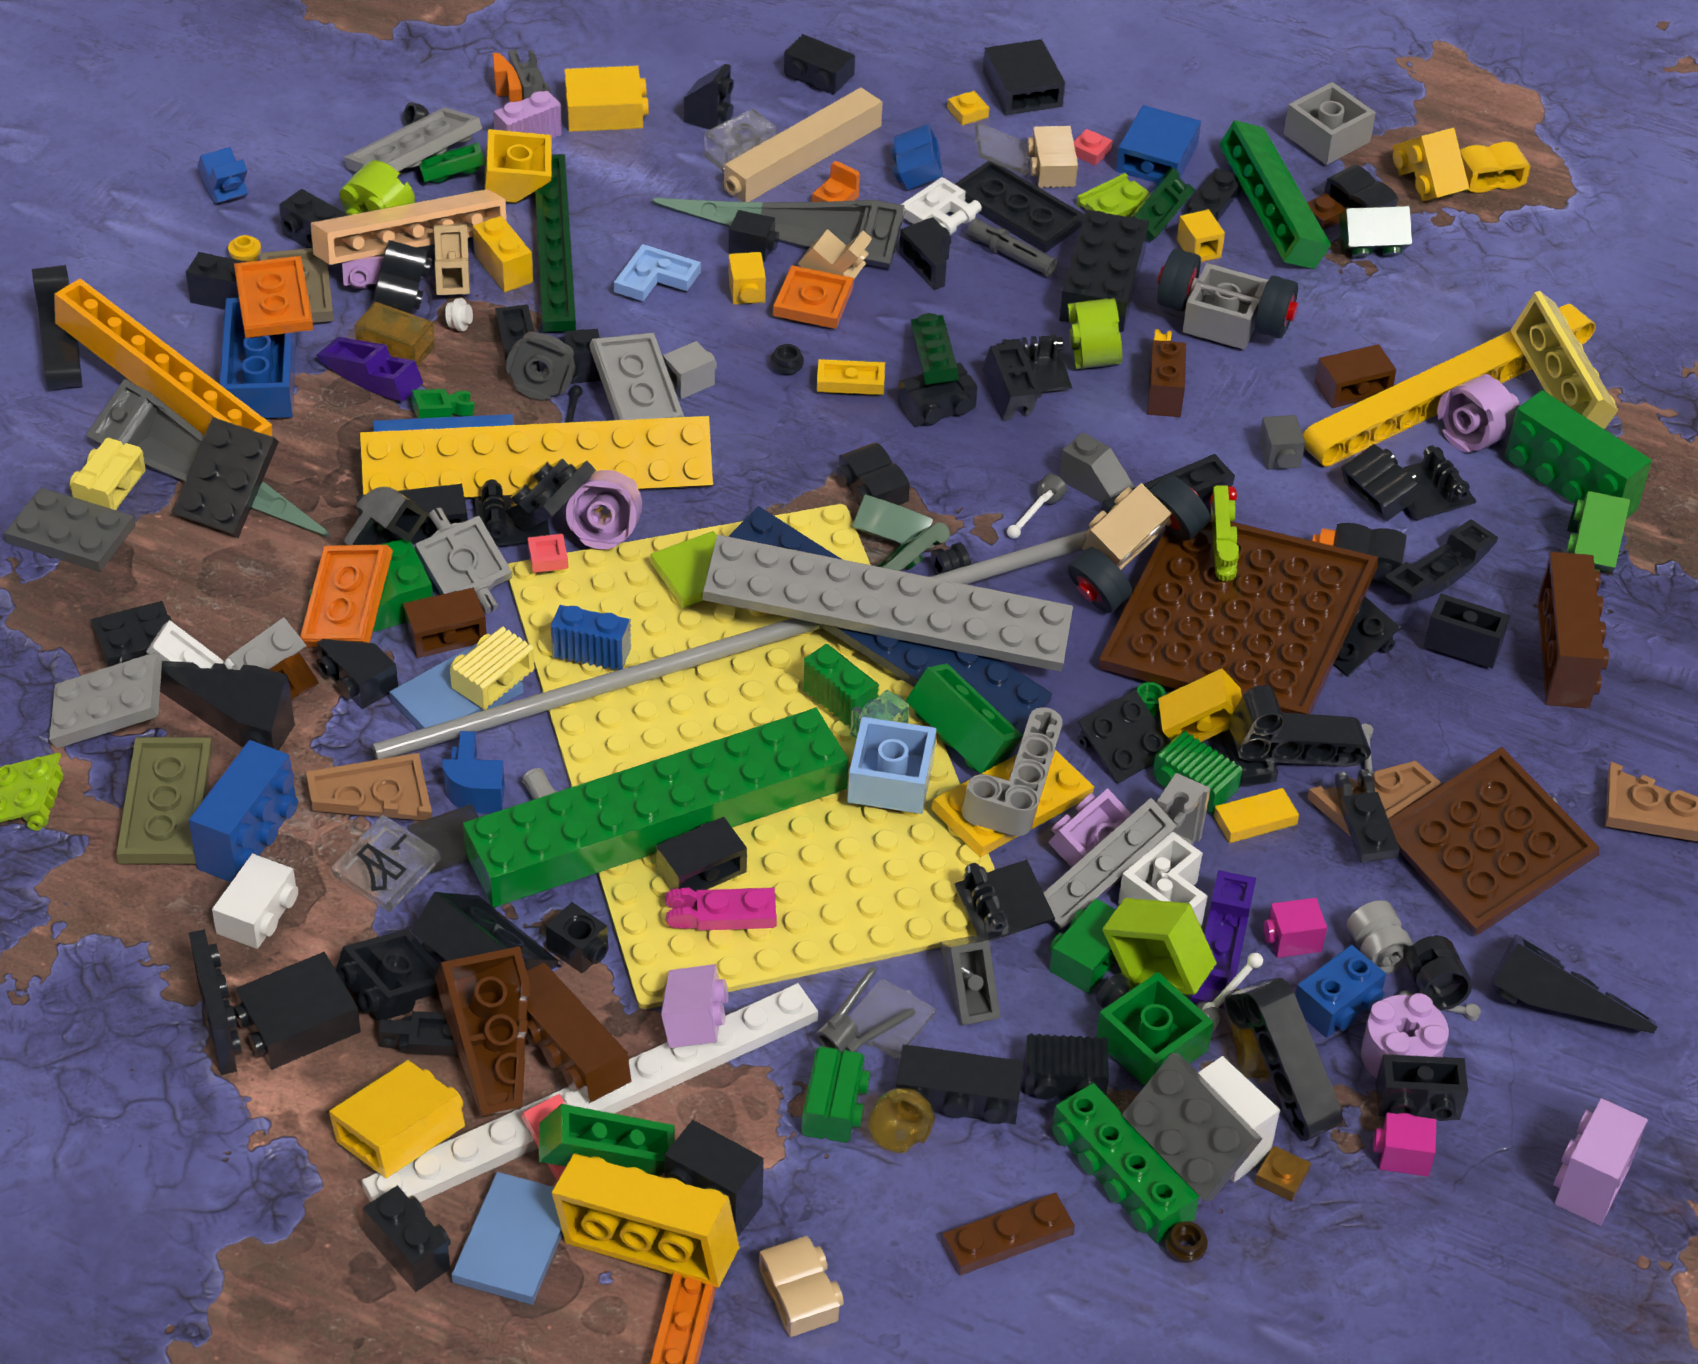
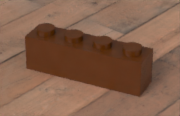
M544 962L528 970L530 993L527 1007L528 1024L526 1039L531 1045L537 1044L543 1051L548 1064L553 1069L557 1067L564 1074L569 1088L573 1092L579 1091L591 1103L632 1082L628 1052Z

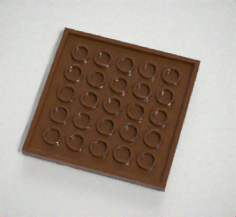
M1211 516L1209 523L1188 541L1178 538L1165 528L1099 658V668L1179 689L1222 668L1241 688L1242 696L1252 687L1258 685L1270 686L1275 692L1281 712L1311 714L1378 568V557L1230 521V526L1237 527L1239 558L1236 577H1234V580L1226 582L1218 580L1215 574Z

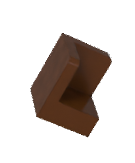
M300 653L283 659L269 669L288 675L291 700L319 684Z

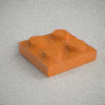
M791 265L774 303L773 316L837 329L854 288V278Z

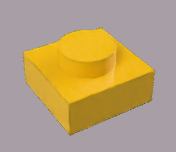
M975 91L948 98L947 109L962 126L989 117L988 105Z

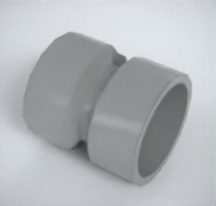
M1377 900L1361 906L1351 914L1347 920L1346 927L1362 954L1387 974L1393 973L1407 965L1405 962L1406 954L1414 943L1407 931L1401 928L1402 923L1391 903Z

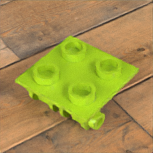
M60 752L0 767V822L23 817L27 822L28 828L34 831H39L48 824L49 809H52L55 804L58 788L64 777L62 768L58 765L61 757Z

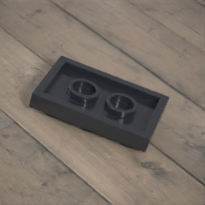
M212 417L172 513L179 518L239 538L279 441L272 436Z
M205 929L190 932L188 934L197 982L221 1075L237 1072L235 1055L242 1054L237 1033L238 1027L232 1005L230 1006L229 999H227L230 997L226 978L222 974L221 968H218L221 967L217 944L208 945Z

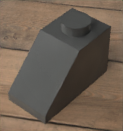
M1082 432L1062 450L1059 477L1065 484L1102 503L1104 500L1121 494L1128 487L1131 489L1135 488L1111 447Z
M979 935L941 941L940 946L945 979L960 1024L968 1025L1000 1019L989 940Z

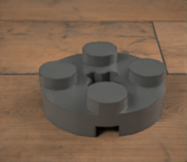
M528 332L513 345L507 357L506 370L508 375L511 374L512 379L515 381L514 386L525 396L537 400L550 399L551 396L559 393L562 394L568 389L575 374L574 352L569 345L564 344L556 337L543 333ZM542 361L546 363L549 369L538 372L537 365L532 362Z

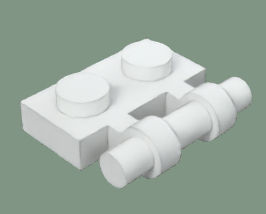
M943 177L901 204L905 206L903 218L915 224L934 217L942 227L947 228L950 235L956 232L959 225L968 224L975 219V214L980 212L982 207L976 200L969 204L965 202L966 191ZM950 211L953 212L954 214L950 217L946 215Z

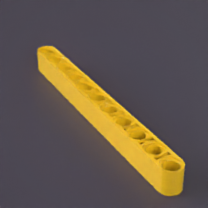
M1572 304L1559 307L1576 339L1582 345L1586 343L1595 331V323ZM1508 331L1312 424L1302 434L1305 441L1304 449L1324 467L1332 466L1367 449L1373 444L1382 442L1438 415L1437 409L1442 395L1465 382L1488 374L1500 383H1504L1531 370L1532 367L1511 331Z

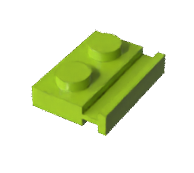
M1124 173L1078 195L1076 206L1079 208L1084 207L1086 210L1102 211L1108 214L1130 217L1150 192L1135 180L1132 182L1128 180V175Z

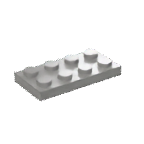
M444 107L345 156L344 160L347 169L356 172L373 160L384 162L397 171L415 167L422 163V159L430 155L441 154L447 150L448 146L456 142H464L471 139L472 134L482 130L479 117Z

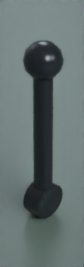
M578 385L572 386L569 391L572 397L566 423L573 422L578 398L583 394L582 388Z

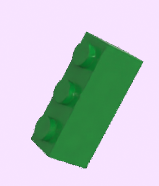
M947 663L927 667L905 700L914 709L915 715L921 721L937 728L936 731L940 734V739L946 745L958 751L965 758L966 764L980 774L1006 761L1023 738V735Z
M560 1104L539 1123V1162L566 1167L575 1153L586 1157H599L608 1163L626 1168H639L647 1174L659 1177L665 1172L664 1155L675 1142V1125Z

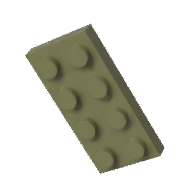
M135 737L116 853L118 864H196L189 818L206 797L213 751L211 737Z

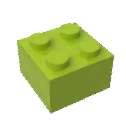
M1124 898L1102 929L1122 973L1129 978L1130 985L1133 988L1156 972H1159L1182 994L1195 995L1217 963L1190 903Z

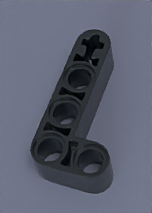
M66 265L32 269V277L38 305L44 370L48 390L83 386L78 340L55 323L54 293L70 285Z
M1266 685L1252 687L1244 693L1228 724L1239 757L1247 761L1349 767L1362 764L1371 754L1361 723L1357 718L1283 713L1274 690Z
M1283 978L1260 980L1227 995L1224 1000L1227 1015L1237 1028L1252 1029L1290 1126L1297 1137L1306 1142L1341 1125L1343 1121L1341 1108L1296 996L1288 982Z

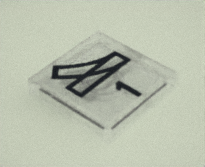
M382 815L331 867V870L336 878L390 913L442 858L436 848L385 815Z

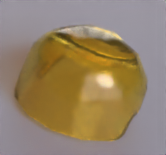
M896 1088L887 1091L878 1098L871 1111L867 1126L872 1139L881 1147L896 1153H906L916 1143L921 1142L923 1144L928 1139L935 1124V1114L929 1101L917 1091Z

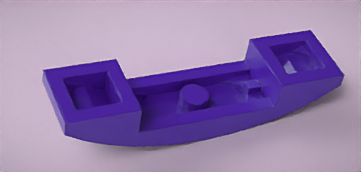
M1218 870L1205 930L1206 940L1217 963L1197 993L1191 995V1002H1213L1237 975L1256 882L1255 877ZM1224 1002L1218 1008L1225 1009Z

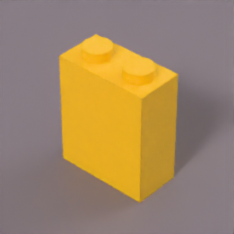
M638 66L565 69V94L569 132L643 128V116H649L648 97H646V78H640Z
M409 1060L329 1111L337 1143L386 1179L465 1127L461 1109L464 1104L460 1094L453 1087H446L436 1080L427 1069L422 1070Z

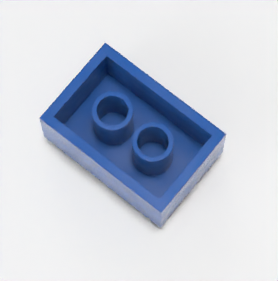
M251 740L247 742L189 818L197 870L232 882L251 854L259 856L267 845L269 846L275 841L279 828L286 819H290L294 815L298 805L294 788V773L292 772L289 754Z

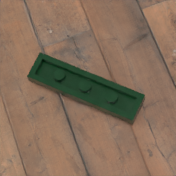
M927 313L920 315L916 319H911L912 333L925 385L959 380L958 367L944 316Z

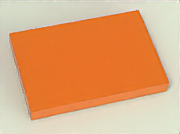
M301 256L234 264L245 338L313 330Z
M334 545L323 547L300 638L307 645L306 647H317V642L322 639L370 643L393 552L388 545Z

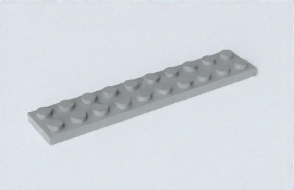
M717 535L702 598L705 601L1062 672L1073 610L1072 605Z

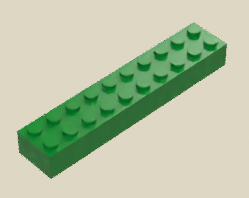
M816 707L464 822L465 854L492 907L495 908L655 854L657 845L671 837H677L694 830L703 823L725 817L733 828L846 790L848 758Z

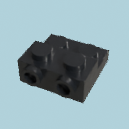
M563 458L552 465L546 461L532 474L535 479L529 487L524 484L510 497L513 502L505 513L525 532L551 518L596 470L587 460L576 467L572 463L568 465Z
M163 601L91 619L93 631L106 667L148 655L146 651L162 626L169 620L172 621L170 615L166 612Z
M408 929L343 946L336 967L339 977L346 988L350 987L356 993L362 1011L365 1013L372 1012L379 1021L410 1013L414 1009L416 1000L439 993L435 977L440 965Z

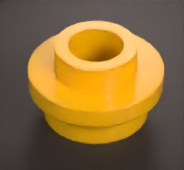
M241 235L229 243L228 251L233 259L245 262L257 261L261 253V243L254 237Z

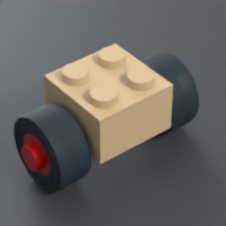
M1167 475L1150 491L1142 483L1134 490L1128 487L1114 500L1115 505L1108 514L1103 510L1089 523L1088 526L1090 528L1084 534L1087 537L1083 546L1084 551L1070 563L1068 573L1079 593L1100 610L1111 613L1131 595V585L1121 570L1163 532L1164 527L1178 538L1188 541L1209 523L1210 514L1198 494L1179 478Z

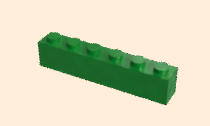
M1234 120L1219 143L1221 150L1283 261L1315 269L1327 253L1331 243L1264 127Z

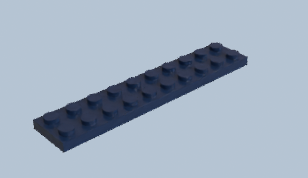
M757 506L728 536L841 559L760 506ZM816 623L913 687H915L927 667L947 663L1021 734L1025 732L1031 712L1036 708L1046 707L1052 698L1053 693L999 659Z

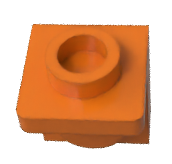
M834 161L830 165V178L812 193V202L855 201L859 197L860 172L838 161Z

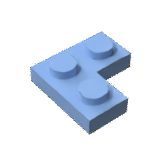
M642 244L614 281V292L644 301L658 282L688 291L701 273V262Z

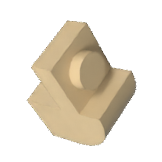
M467 224L434 225L437 295L470 294Z
M827 229L809 247L797 264L803 268L853 277L855 279L866 264L863 260L869 253L865 248L872 238L862 230L846 246Z

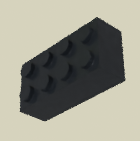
M1086 210L1062 290L1059 321L1069 322L1067 304L1114 298L1119 317V332H1124L1145 254L1149 226L1148 220L1108 214L1102 211Z

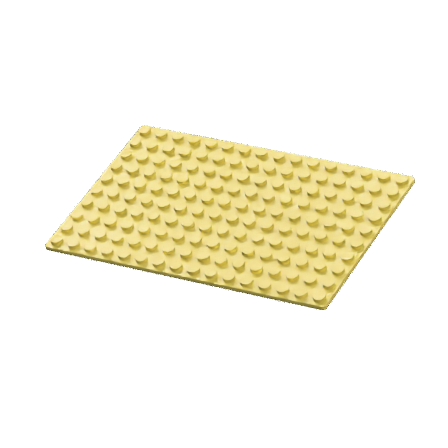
M836 504L775 515V517L841 559L871 565L857 530L852 528L853 520L846 505ZM743 521L624 542L610 549L590 548L568 552V569L533 573L530 559L509 563L508 566L512 571V579L508 581L527 643L531 644L534 648V666L542 692L544 693L617 671L616 668L610 670L609 667L604 669L602 666L596 667L595 664L589 666L588 663L582 664L581 661L575 663L574 660H561L560 657L554 659L552 656L551 624L559 605L578 606L584 610L613 613L619 617L631 619L632 645L623 669L791 619L790 617L705 600L683 608L650 562L651 553L714 531L716 535L728 537ZM820 628L548 710L571 787L816 707L848 758L846 790L733 827L747 847V872L708 890L775 888L777 922L774 928L698 931V928L678 929L670 927V925H667L666 915L672 908L666 905L665 895L671 890L656 871V853L598 873L639 1008L651 1009L663 1006L669 970L716 964L719 980L725 979L728 992L936 949L941 947V941L977 935L957 892L955 883L964 880L965 867L971 863H978L979 866L985 868L986 872L993 871L995 868L989 853L979 857L931 809L934 798L960 785L945 745L940 739V734L936 731L934 761L923 814L848 803L849 771L860 725L855 729H849V725H844V721L839 720V716H834V712H828L829 708H823V704H818V700H813V696H808V692H803L804 658L823 645L829 644L879 684V691L877 693L879 694L877 697L878 711L871 718L931 727L928 723L921 721L915 715L914 709L905 702L914 688L912 685L830 632Z

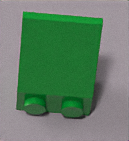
M399 539L381 544L388 545L393 552L373 632L404 624L403 603L433 597L432 584L411 541ZM312 589L308 591L309 597H311Z

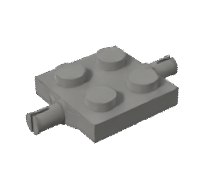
M437 508V512L435 509L429 513V517L436 526L437 531L431 537L416 543L415 551L440 595L474 587L484 612L488 614L491 613V609L495 611L499 605L496 603L490 590L494 586L512 579V571L481 518L476 516L463 523L450 524L442 508Z

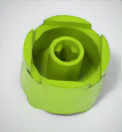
M377 160L370 161L367 165L362 166L339 191L342 206L348 215L415 203V195L408 182L403 185L397 178L400 173L395 168Z
M1099 299L1067 304L1069 322L1075 323L1071 325L1072 329H1069L1071 348H1078L1073 350L1075 369L1121 363L1122 342L1121 333H1119L1118 328L1119 317L1115 299Z

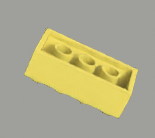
M1541 291L1534 292L1511 328L1512 335L1545 392L1605 429L1618 412L1613 397L1609 395L1599 377L1598 371L1592 366L1582 344L1576 339L1566 317L1562 315L1556 303Z

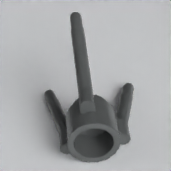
M871 967L863 978L860 979L839 1010L816 1033V1037L822 1047L838 1049L839 1052L843 1050L856 1052L865 1043L915 1015V1009L910 1008L856 1038L855 1033L858 1031V1027L847 1014L875 975L876 970Z

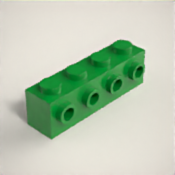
M1094 1083L1055 1106L1052 1131L1056 1140L1062 1146H1067L1076 1155L1083 1170L1097 1178L1104 1186L1108 1197L1114 1203L1120 1204L1128 1212L1133 1224L1140 1232L1147 1233L1157 1244L1166 1238L1168 1231L1177 1223L1195 1220L1200 1196L1122 1116L1120 1110Z

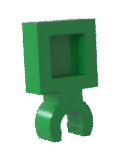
M446 389L412 390L411 403L417 418L452 417L453 413L460 416H472L475 406L474 401H470V391H457L454 394H447Z

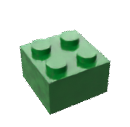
M1156 972L1099 1012L1096 1036L1100 1039L1103 1037L1108 1039V1053L1145 1086L1171 1053L1180 1054L1191 1064L1209 1051L1214 1021L1165 977Z

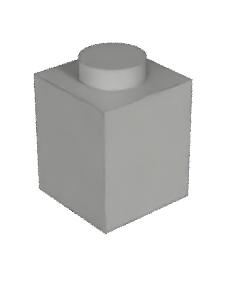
M697 341L663 355L674 390L680 399L715 385V370L717 368L715 357Z

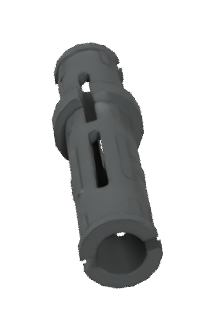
M975 218L970 223L967 230L968 237L989 246L990 251L996 254L1001 252L1043 274L1047 278L1056 270L1058 264L1056 258L1010 236L1008 230L1004 228L997 229L981 221L979 218Z

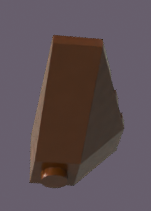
M520 946L441 962L435 981L446 1021L481 1118L521 1109L530 981Z

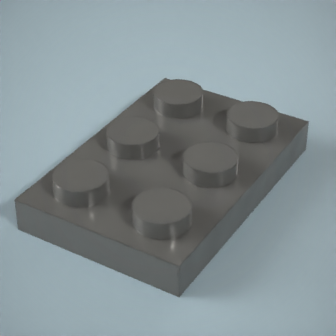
M40 487L4 532L8 544L101 572L136 525L133 515Z
M1177 1053L1170 1054L1122 1114L1203 1201H1212L1262 1141L1260 1135Z

